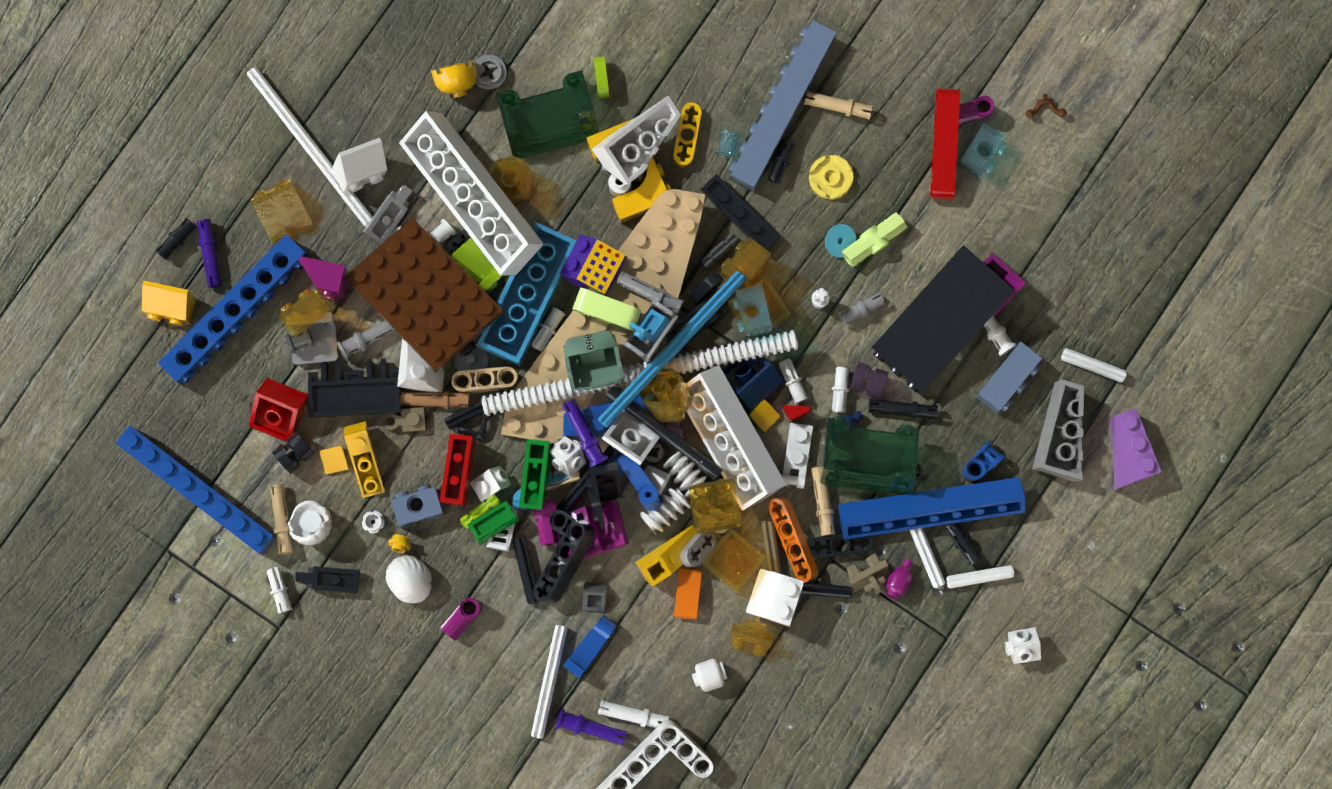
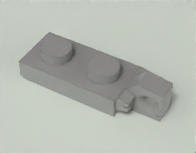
M401 185L396 193L392 191L363 232L380 245L384 243L408 210L409 202L406 200L412 190L406 185Z

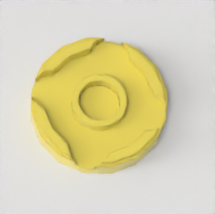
M836 155L822 156L814 162L809 173V183L814 193L828 200L839 199L846 195L852 187L854 178L852 167L848 161Z

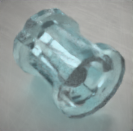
M721 130L719 133L721 136L720 145L716 154L724 157H735L736 140L739 139L740 135L733 131Z

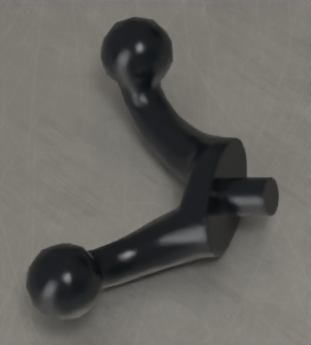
M484 413L480 431L478 432L461 425L456 426L454 431L457 434L465 432L475 439L479 438L482 442L485 440L483 436L487 434V420L493 417V413H490V416H486Z

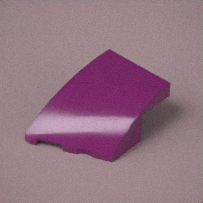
M612 500L601 505L605 524L604 529L600 528L599 522L595 523L591 507L585 506L572 511L590 523L595 529V538L583 559L629 544L617 501ZM581 529L580 532H579L580 537L582 536V533H583V530H582V529ZM571 548L568 552L569 557L571 556Z

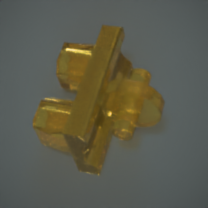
M756 616L754 622L745 619L743 626L734 623L730 635L732 636L731 647L743 650L745 641L754 643L752 653L763 657L767 648L771 647L774 635L765 633L767 626L758 624L760 617Z

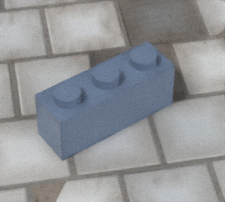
M1020 342L977 394L976 398L996 414L1001 409L1005 412L1013 402L1010 399L1015 392L1020 394L1027 385L1024 380L1030 374L1033 377L1041 368L1038 363L1042 358L1024 343Z

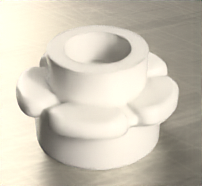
M367 512L363 516L362 527L370 533H377L379 529L384 527L385 521L382 519L380 512Z

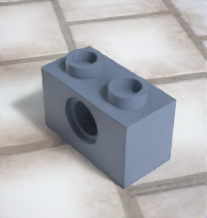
M425 485L417 488L418 492L409 494L408 491L395 495L396 498L392 499L391 503L400 528L444 515L436 487L431 488L430 485ZM417 499L422 500V509L413 511L411 508L412 502Z

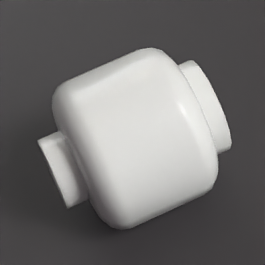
M716 659L696 664V673L692 674L695 686H700L704 692L722 687L724 680L727 679L722 662L718 663Z

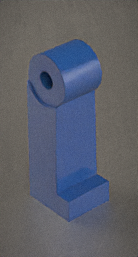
M623 453L613 459L611 463L617 462L619 477L623 474L638 492L643 507L649 511L658 509L661 506L662 498L640 466Z
M603 615L563 666L581 679L616 629L617 624Z

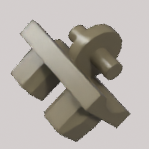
M874 553L865 559L869 566L868 569L861 571L858 564L847 568L853 592L863 588L866 593L872 589L876 594L881 593L879 586L886 582L884 576L890 574L886 560L882 561Z

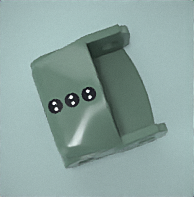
M601 331L566 340V344L563 345L565 363L572 390L600 388L625 379L616 336L611 331Z

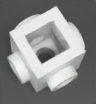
M564 436L549 450L552 465L570 478L586 464L580 443Z
M1035 627L1008 632V642H1005V650L1007 656L1011 655L1014 664L1041 660V644Z

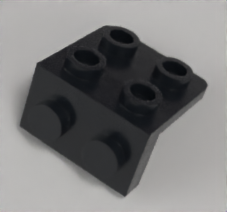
M617 462L589 467L591 476L587 477L590 501L595 523H600L601 529L605 528L601 502L623 498Z

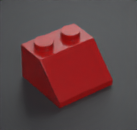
M266 378L256 391L248 426L286 442V439L297 430L305 411L308 394Z

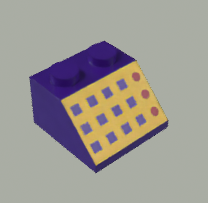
M580 234L560 274L574 286L607 296L627 256L598 239Z

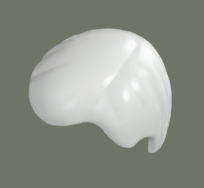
M311 500L298 504L288 522L291 537L303 545L321 543L330 534L332 529V518L329 510L316 501Z
M403 555L392 560L386 570V582L399 600L411 604L419 603L430 595L432 588L431 572L421 560L409 555Z

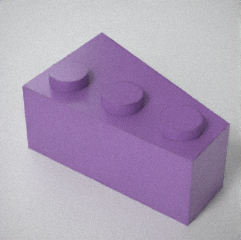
M1134 408L1110 419L1111 448L1113 450L1114 490L1161 473L1137 409Z

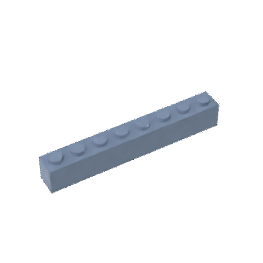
M812 20L810 26L805 25L800 35L803 38L800 45L795 44L790 56L793 58L790 64L785 63L780 72V76H782L779 84L775 82L769 95L772 98L769 103L764 102L759 112L762 115L759 122L754 121L749 133L752 135L749 141L744 140L739 149V153H741L739 160H734L728 170L731 173V181L752 192L755 191L834 42L837 32Z

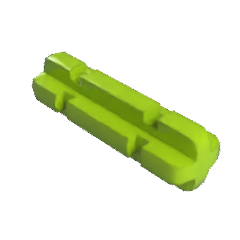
M492 494L487 498V501H483L471 510L470 514H466L460 519L462 525L468 529L467 524L500 505L501 500L496 494Z

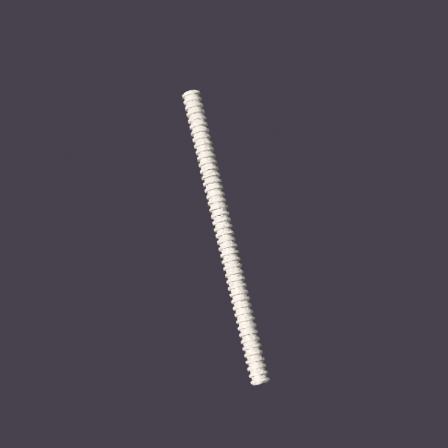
M790 330V333L785 331L782 335L780 333H777L776 336L771 334L768 338L766 336H763L762 339L757 337L754 341L752 339H749L748 342L743 340L740 344L735 342L734 345L729 343L726 347L721 345L720 348L715 346L712 350L707 348V351L701 349L698 353L693 351V354L687 352L684 356L679 354V357L674 356L654 377V380H658L657 377L663 379L666 375L672 377L671 374L677 376L680 372L686 374L685 371L691 373L694 369L700 371L699 368H703V370L709 366L713 368V365L721 366L723 363L727 365V362L733 364L737 360L741 362V359L748 361L751 357L755 359V356L762 358L765 354L769 356V353L776 355L779 351L783 353V350H787V352H790L793 348L797 350L798 341L794 330ZM645 361L642 365L637 363V366L631 364L628 368L623 366L624 380L595 389L572 390L569 378H567V381L561 379L557 383L553 381V384H549V382L543 386L539 384V387L532 385V388L528 389V387H525V390L518 388L515 392L511 390V393L504 391L501 395L497 393V396H493V394H490L487 398L482 396L483 410L486 416H490V413L495 415L498 411L500 413H504V410L509 412L512 408L514 410H518V407L523 409L526 405L528 407H532V404L537 406L540 402L542 404H546V401L551 403L554 399L556 401H560V398L565 400L568 396L570 398H574V395L579 397L582 393L584 395H588V392L593 394L596 390L598 392H602V389L607 391L613 386H619L620 388L624 384L629 386V383H632L650 363Z

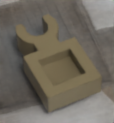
M424 407L401 409V416L396 414L385 415L387 419H395L394 425L386 426L388 431H395L401 426L403 433L426 431Z

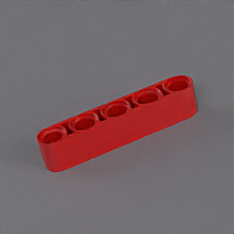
M936 89L930 186L931 199H954L960 89Z

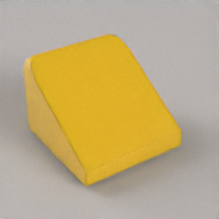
M764 399L750 413L748 418L765 433L780 418V415Z
M338 446L320 451L326 475L349 470L344 447Z

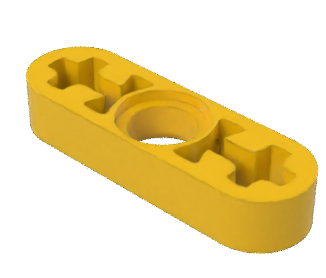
M693 102L685 104L682 108L674 148V162L682 168L690 166L693 162L702 111L700 106ZM695 109L694 111L698 115L693 116L692 125L688 124L689 116L685 112ZM686 129L694 133L693 139L689 141L681 137L682 131ZM683 145L687 146L686 154L690 157L686 158L685 162L680 161V157L677 156L682 154Z

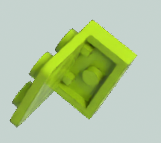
M471 237L451 255L485 292L493 290L498 285L497 280L502 276H507L500 275Z

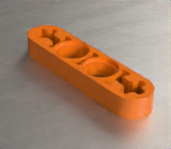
M786 497L772 499L769 503V512L796 578L804 582L814 580L818 574L817 566L790 500ZM781 504L782 509L779 511L778 506ZM786 523L792 526L791 535L785 530ZM795 544L801 548L800 556H797L794 552ZM806 568L808 569L807 574L804 573V570Z

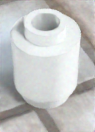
M611 174L608 183L612 195L618 197L631 191V182L627 185L624 183L617 185L616 183L620 180Z

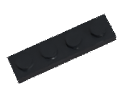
M717 174L700 189L763 254L780 238Z

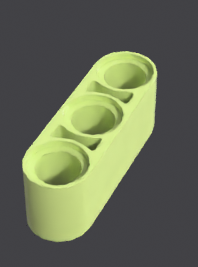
M580 288L572 308L576 312L631 332L634 330L629 326L632 322L637 325L642 310L584 288Z

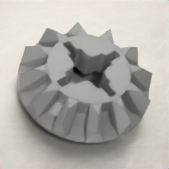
M483 55L475 60L477 69L475 84L479 88L489 91L490 89L498 88L504 82L507 72L505 64L500 58L494 55ZM484 65H486V67L489 70H495L492 73L493 80L488 76H483L485 74Z

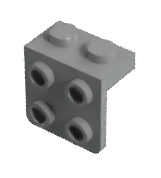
M321 309L315 310V314H306V312L300 311L293 312L292 316H286L287 326L290 328L291 335L303 331L304 328H308L314 346L298 349L296 353L292 354V360L295 365L335 362L338 360L336 320L332 312Z

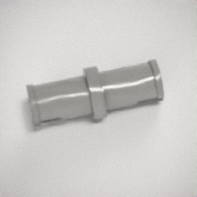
M877 293L864 301L859 300L855 302L856 305L842 312L840 311L838 314L843 324L847 325L860 317H867L868 313L885 306V302L880 293Z

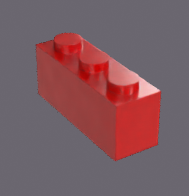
M449 435L440 502L443 504L467 506L476 439L473 436Z

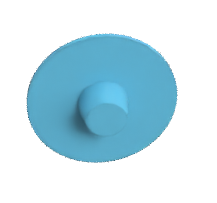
M838 224L833 226L825 238L827 251L832 256L844 257L841 252L856 241V234L848 225Z

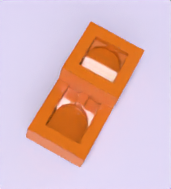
M679 568L674 609L675 618L697 620L701 570Z

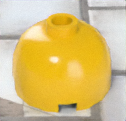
M469 61L470 66L463 62L439 68L440 73L438 74L436 70H432L431 73L436 87L444 94H453L454 98L467 95L466 90L472 88L477 80L475 61Z

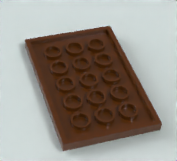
M413 217L345 275V279L435 373L504 313L503 309Z

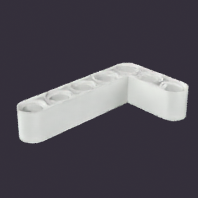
M666 720L596 789H632L669 751L676 755L698 777L704 778L711 775L713 763L710 756L675 722ZM668 728L675 730V734L670 738L663 736V732ZM689 744L692 746L690 752H680L682 745ZM650 745L659 747L655 754L647 753V748ZM701 760L708 762L704 769L696 768V764ZM636 761L643 764L641 769L637 771L630 768L631 764ZM623 778L626 780V783L622 787H616L614 785L615 780Z

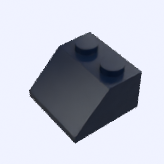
M755 356V359L751 357L748 361L741 359V362L737 360L733 364L730 362L722 369L739 402L750 411L758 406L784 381L775 367L764 357L759 358V356Z

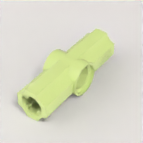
M894 213L878 226L874 225L865 231L857 241L841 253L847 263L853 268L871 254L875 255L889 244V241L908 227L902 217Z

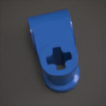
M990 440L963 467L962 475L968 482L980 480L1005 457L1004 454L1000 455L991 445L992 442ZM969 466H976L979 469V475H971Z

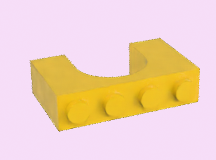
M631 120L587 137V144L595 163L599 162V159L592 148ZM653 156L647 164V174L644 182L637 189L612 199V204L620 223L644 215L660 194L671 190L669 184L664 185L662 176H665L660 163H655Z

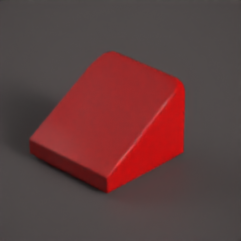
M782 405V410L789 423L810 413V408L807 406Z

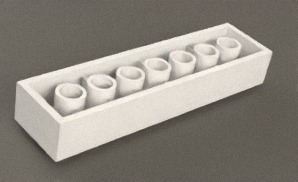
M425 111L399 144L500 275H517L542 247L543 242L441 112Z

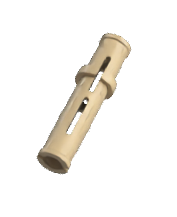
M807 91L806 97L815 100L805 98L804 105L846 113L845 116L849 117L854 115L870 120L871 113L863 112L862 110L872 112L873 105L853 102L854 99H849L848 101Z
M815 467L811 469L818 510L816 511V517H819L821 537L836 535L833 523L834 509L831 508L826 467Z
M284 484L273 485L269 488L272 498L275 520L274 534L277 537L278 554L293 553Z

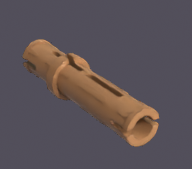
M444 391V393L401 392L400 404L401 406L444 407V409H449V407H469L470 393H449V391Z

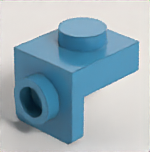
M651 309L640 326L632 322L629 326L635 330L633 334L635 337L643 342L648 339L655 344L670 323V320Z

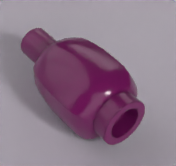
M905 558L902 566L894 568L886 582V595L888 597L898 600L900 596L906 594L912 581V573L910 571L913 564L912 560Z

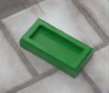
M506 500L467 525L481 545L519 520Z

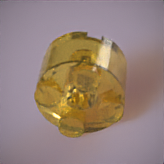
M513 156L498 159L491 165L488 173L515 207L528 200L533 192L534 180L532 172L525 161ZM514 178L515 183H510L508 185L506 180L508 179L511 181Z
M671 368L662 369L640 392L643 403L652 415L662 422L681 421L695 397L682 376Z

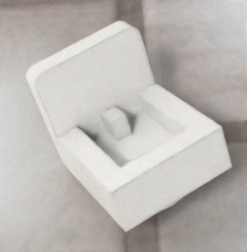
M501 466L488 469L470 482L480 501L483 502L492 494H496L500 490L509 487L511 482L506 471Z

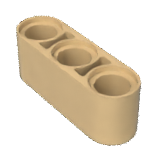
M511 367L462 370L456 372L452 377V385L458 393L471 394L501 390L508 391L516 388L519 383L517 372ZM507 373L514 375V380L510 384L502 382V377ZM484 375L491 377V382L487 386H482L479 383L480 378ZM459 378H468V385L463 388L458 387L457 381Z

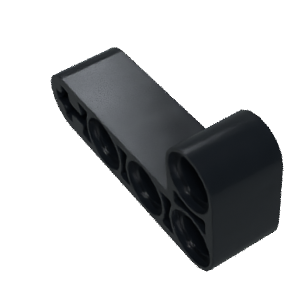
M556 510L550 516L551 527L563 536L534 587V597L540 602L556 603L562 598L595 538V529L590 523L573 512ZM582 529V530H583V533H582V536L580 537L579 532H580V530ZM571 548V556L569 557L568 552ZM560 568V575H559V577H558L557 572H558V569Z

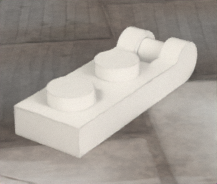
M790 423L782 473L786 486L790 484L804 489L813 426ZM790 469L798 470V477L791 476Z

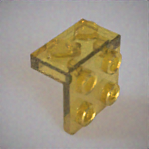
M291 179L279 181L274 185V188L268 191L261 190L254 194V198L251 199L253 208L272 243L276 244L286 234L291 237L312 225V221Z
M309 288L298 295L300 300L296 303L289 302L279 309L281 314L278 317L294 338L331 312V309L316 289L312 291Z
M720 479L714 482L697 483L689 487L696 534L742 526L734 479Z

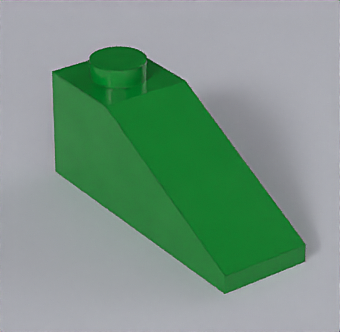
M530 439L526 441L519 508L543 509L552 464L549 450L552 449L553 444L550 441Z

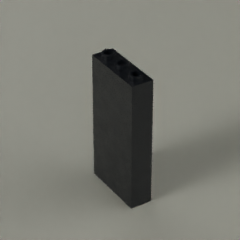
M963 245L871 347L875 350L873 355L882 363L886 360L892 365L890 370L899 378L903 375L909 381L907 385L914 392L921 391L923 393L1015 290Z

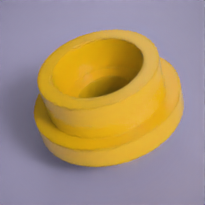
M395 534L388 542V545L392 547L391 550L397 553H405V551L411 549L410 539L403 535Z

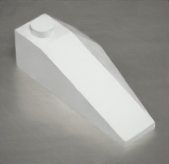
M667 96L609 135L592 150L602 166L627 185L646 170L648 162L657 153L659 145L664 137L668 136L681 114L671 98Z

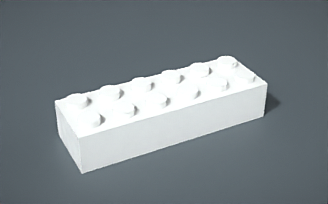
M719 365L699 373L676 391L713 460L723 469L721 474L742 511L762 502L786 486L785 481Z

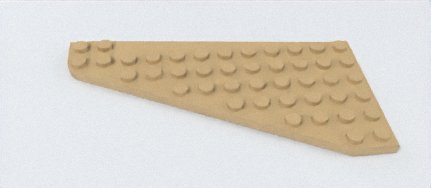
M677 189L663 192L657 197L618 251L625 254L627 259L606 297L642 310L637 325L652 305V301L625 287L617 285L616 283L621 272L624 271L660 290L663 288L667 293L679 298L700 224L705 194ZM573 310L516 386L514 392L518 388H521V390H525V387H528V389L532 388V385L539 387V384L543 386L547 382L553 384V381L557 383L561 379L567 381L568 374L563 345L566 344L567 339L601 331H611L616 336L622 367L626 366L628 368L631 364L637 366V363L642 365L645 361L623 346L624 341H627L632 334L631 331ZM666 340L651 360H653L664 349ZM654 378L638 395L652 392L655 383ZM624 384L621 388L619 386H616V388L619 389L621 392H623L628 387L626 386V384ZM602 389V392L596 390L593 394L588 392V395L582 393L579 397L574 395V398L568 396L565 400L560 398V401L554 399L551 403L546 401V404L540 402L537 406L532 404V407L526 405L523 409L518 407V410L512 408L509 412L505 410L501 435L550 441L552 444H555L564 437L563 422L564 413L566 412L562 405L572 399L576 400L579 409L611 402L605 397L609 390ZM566 436L570 440H576L582 444L579 437ZM597 437L600 440L599 445L604 452L610 444L604 441L602 437Z

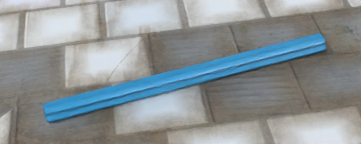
M736 271L606 409L598 419L604 427H608L743 284L746 278L741 272Z

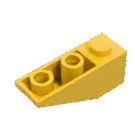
M366 421L344 427V438L362 497L365 498L384 493L385 489Z
M693 525L635 562L645 580L652 587L673 574L683 565L680 558L681 551L697 534Z

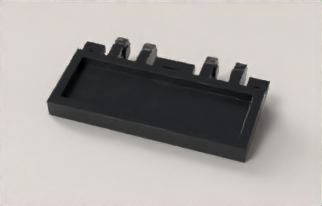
M386 358L381 359V378H373L374 363L372 359H367V379H364V370L344 371V380H342L341 361H336L334 365L336 380L328 381L327 362H322L321 381L318 380V372H308L309 418L401 413L400 387H397L399 368H389L390 378H388Z

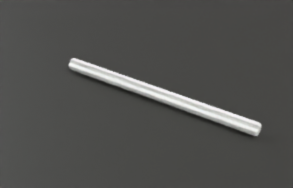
M256 67L250 69L247 72L250 80L364 227H366L372 219L371 214L354 192L349 190L343 193L332 170L333 165Z

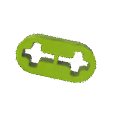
M605 56L593 57L598 99L610 98Z

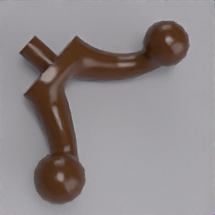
M1043 94V99L1037 100L1033 110L1029 109L1026 111V116L1032 118L1041 109L1043 104H1047L1060 117H1064L1067 114L1064 108L1058 110L1053 103V99H1047V94Z

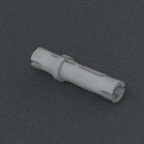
M624 271L621 272L616 283L651 301L653 299L676 314L679 313L684 303V300L672 296L665 289L662 288L660 290Z

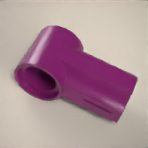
M980 96L976 100L960 104L958 126L977 120L989 119L994 110L993 100L989 96ZM986 104L990 110L981 112L978 109V105Z
M555 499L544 500L542 510L533 509L535 522L538 524L541 546L554 545L560 542L559 533L550 525V516L557 510Z
M476 598L462 600L458 608L440 629L456 641L470 623L481 613L482 606L479 600ZM469 601L476 605V611L472 615L467 614L464 609L465 604Z

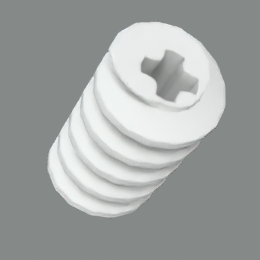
M677 452L665 462L663 467L664 469L672 467L669 475H677L674 479L675 484L682 482L679 487L680 491L688 490L685 494L686 499L696 498L712 485L711 483L703 485L706 476L698 478L701 470H693L692 468L695 463H688V458Z
M669 488L670 497L662 494L663 503L654 511L648 510L649 515L644 512L640 513L643 521L655 535V529L660 532L664 531L663 523L667 526L671 525L670 517L674 520L678 519L676 512L685 514L683 506L692 508L689 501L678 489L675 491Z

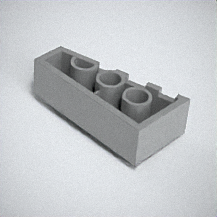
M1066 380L1054 383L1032 467L1033 470L1073 482L1083 480L1081 469L1083 461L1082 416L1084 415V386Z

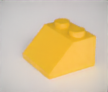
M143 281L142 312L148 315V319L154 321H161V318L168 319L170 324L183 326V323H191L197 298L190 291Z

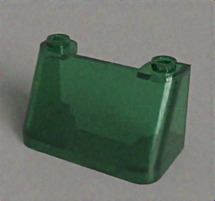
M582 70L566 75L562 80L563 88L520 99L518 92L514 90L496 93L511 152L515 158L524 159L587 142V137L599 133L594 107Z
M840 416L828 418L820 483L825 486L898 495L909 494L916 481L920 428L904 424L897 428L895 432L850 427L849 422Z

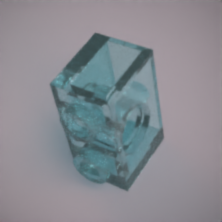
M983 123L958 166L982 179L985 173L989 175L995 166V163L992 162L996 155L1001 156L1007 146L1004 143L1007 136ZM979 149H988L990 156H982L979 153Z
M757 285L735 290V297L732 298L734 311H739L738 329L740 333H744L745 339L772 333L773 327L763 286ZM749 307H754L757 309L758 314L755 317H749L746 315L745 310Z

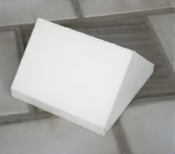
M624 410L602 437L604 441L639 465L643 463L660 438Z

